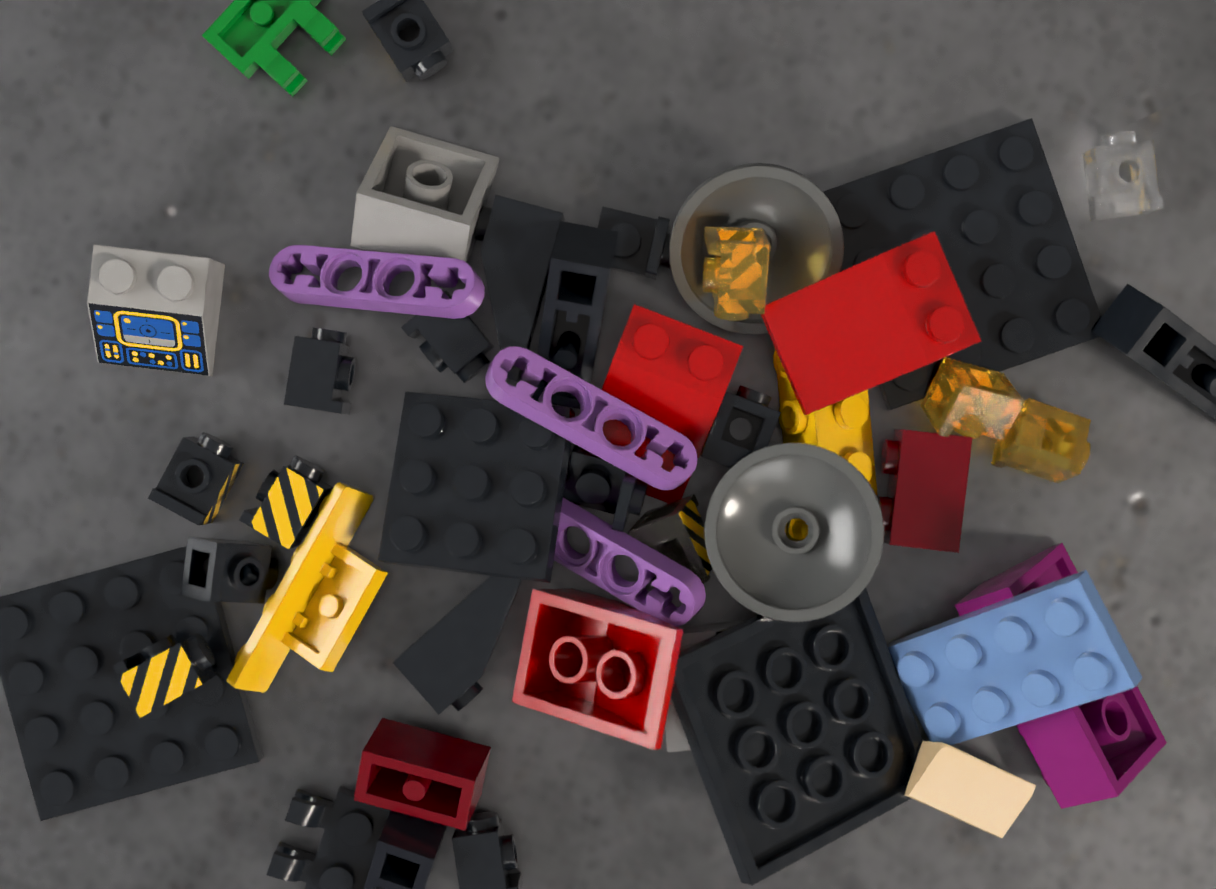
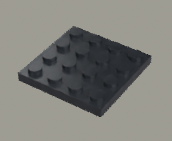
M1032 118L823 191L832 203L843 231L844 255L840 272L935 231L981 338V342L946 356L947 358L1001 372L1100 337L1092 329L1100 320L1101 315ZM944 358L880 384L879 387L887 410L927 398L925 395Z
M187 546L0 597V677L40 821L257 763L263 759L245 690L235 689L227 683V677L235 665L236 656L221 602L203 601L181 595ZM171 634L177 644L196 634L202 635L213 652L215 664L211 668L216 676L140 718L113 665L137 653L140 654L143 662H145L140 651Z
M866 587L851 603L826 617L811 621L786 622L767 618L759 614L679 652L671 699L742 883L753 886L912 799L904 794L923 740Z

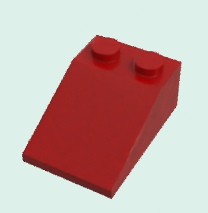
M935 231L758 308L804 415L813 413L981 342V338Z
M634 304L601 390L683 434L692 442L697 452V458H699L743 346ZM615 419L604 422L603 434L611 444L627 446L631 443V432L622 421ZM645 436L644 442L634 455L641 458L647 451L645 448L651 442V439ZM666 450L661 455L663 458L661 467L665 471L671 472L675 467L673 463L675 454ZM690 477L681 486L673 490H661L648 484L646 495L678 507Z
M532 589L512 703L653 750L661 749L683 629L619 601L580 590Z

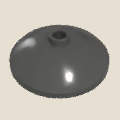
M749 163L734 166L705 180L688 196L681 206L673 223L669 241V260L672 275L686 303L709 323L721 329L741 334L768 333L758 308L839 273L844 255V238L841 223L825 193L803 174L784 166L769 163ZM716 227L763 228L758 295L712 294Z
M783 443L768 446L749 454L737 462L724 475L714 490L707 508L704 537L712 569L720 583L734 599L746 608L764 617L786 622H803L831 615L847 606L861 594L873 577L880 562L884 544V521L881 507L873 488L852 463L837 453L820 446L806 443ZM799 518L806 522L808 526L806 538L797 540L789 535L787 526L791 519Z

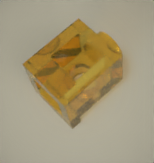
M705 227L704 239L708 254L715 255V257H705L703 291L704 293H712L714 316L723 320L739 321L747 319L749 314H765L770 244L764 229Z
M944 357L925 395L921 408L938 435L949 437L952 430L965 437H973V439H978L981 435L1004 441L1008 432L1017 425L1021 415V408L1025 401L1004 373Z
M1028 398L1002 412L991 465L999 468L1008 466L1057 484L1081 474L1090 456L1091 447L1087 438L1091 420Z

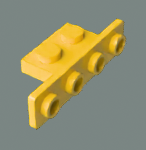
M775 349L773 364L777 372L779 412H781L779 424L782 429L783 443L813 444L837 453L852 463L864 475L875 494L878 495L868 390L804 415ZM799 518L791 519L789 535L797 540L806 538L808 535L806 522Z
M338 482L333 487L331 493L323 499L316 520L303 543L294 551L290 560V566L277 590L266 601L262 616L248 642L238 651L235 665L227 677L228 684L235 689L266 692L290 649L319 670L334 671L388 574L387 571L348 546L373 502L374 497L364 490Z

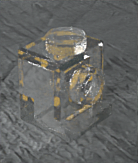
M1135 131L1112 133L1100 137L1101 146L1094 147L1083 153L1090 221L1148 215L1164 208L1163 196L1159 194L1153 140L1136 142ZM1122 162L1130 164L1132 182H1126L1120 177L1119 166Z

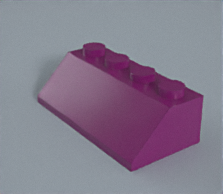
M1059 543L981 583L956 603L955 607L959 615L962 616L1078 572L1063 543ZM1138 686L1016 725L1017 730L1024 737L1045 783L1050 787L1061 809L1118 797L1167 744Z

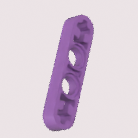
M292 245L282 249L273 258L269 268L271 283L290 301L301 304L457 319L473 314L480 307L485 291L482 279L465 261L456 258ZM304 265L312 274L320 276V282L311 275H297L293 283L290 280V276L292 273H300ZM350 267H360L362 269L360 282L349 291H339L337 284L340 275ZM402 272H413L415 280L412 288L401 296H391L389 285L392 279ZM431 279L438 287L453 288L457 285L458 279H461L466 286L464 290H455L452 299H450L442 289L431 287Z
M519 346L507 347L501 350L492 360L485 377L486 388L499 403L652 487L661 490H673L681 486L696 469L698 461L696 449L692 442L683 434L536 353ZM513 366L523 371L521 374L522 381H519L516 387L505 382L507 372ZM544 380L549 384L545 387L537 402L531 397L540 381ZM563 391L571 393L580 403V414L574 418L560 416L551 405L552 394ZM615 419L622 421L631 432V443L627 446L611 444L603 434L604 422ZM646 436L651 439V442L645 448L647 451L639 458L634 453L644 442ZM666 450L675 454L673 460L675 467L671 472L665 471L661 467L663 464L661 455Z
M563 498L554 561L634 608L674 626H681L687 623L702 609L706 598L705 588L700 578L691 570L630 535L612 530V525ZM569 527L580 528L586 533L590 543L587 554H581L571 548L567 539ZM617 555L628 556L635 562L639 572L636 582L624 580L618 574L615 567ZM656 574L657 578L651 583L655 588L649 592L646 590V586L650 584ZM673 586L681 591L679 600L683 604L680 607L671 603L673 594L669 590Z

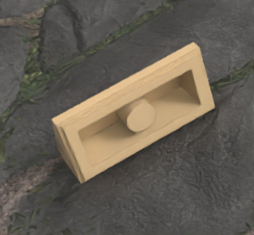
M922 741L904 795L989 834L1003 838L1032 797L1036 785L948 744Z

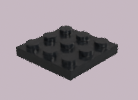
M405 392L378 560L387 564L550 583L571 442L506 407L497 400ZM552 406L554 411L562 417H575V412L571 407Z

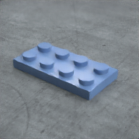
M1087 570L891 641L887 645L905 695L929 741L942 742L950 746L1135 688L1142 679Z

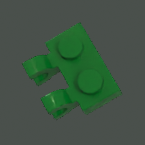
M234 0L202 34L215 49L248 79L261 67L292 97L308 80L276 49L299 25L330 55L346 40L339 32V29L315 8L322 0Z

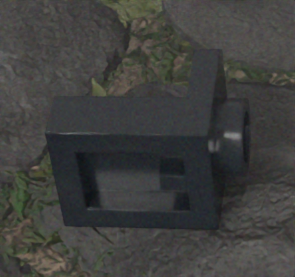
M602 207L598 228L618 232L612 269L655 280L659 266L670 269V233H667L670 219L660 216L658 219Z
M575 444L571 455L563 498L576 505L615 514L612 530L623 532L629 514L640 516L648 484Z

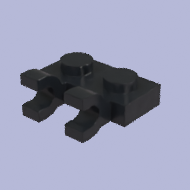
M339 787L334 802L297 789L295 796L292 798L285 821L304 827H320L325 829L317 854L314 855L279 842L266 875L284 881L306 882L305 889H364L378 840L391 810L355 801V791L344 787Z

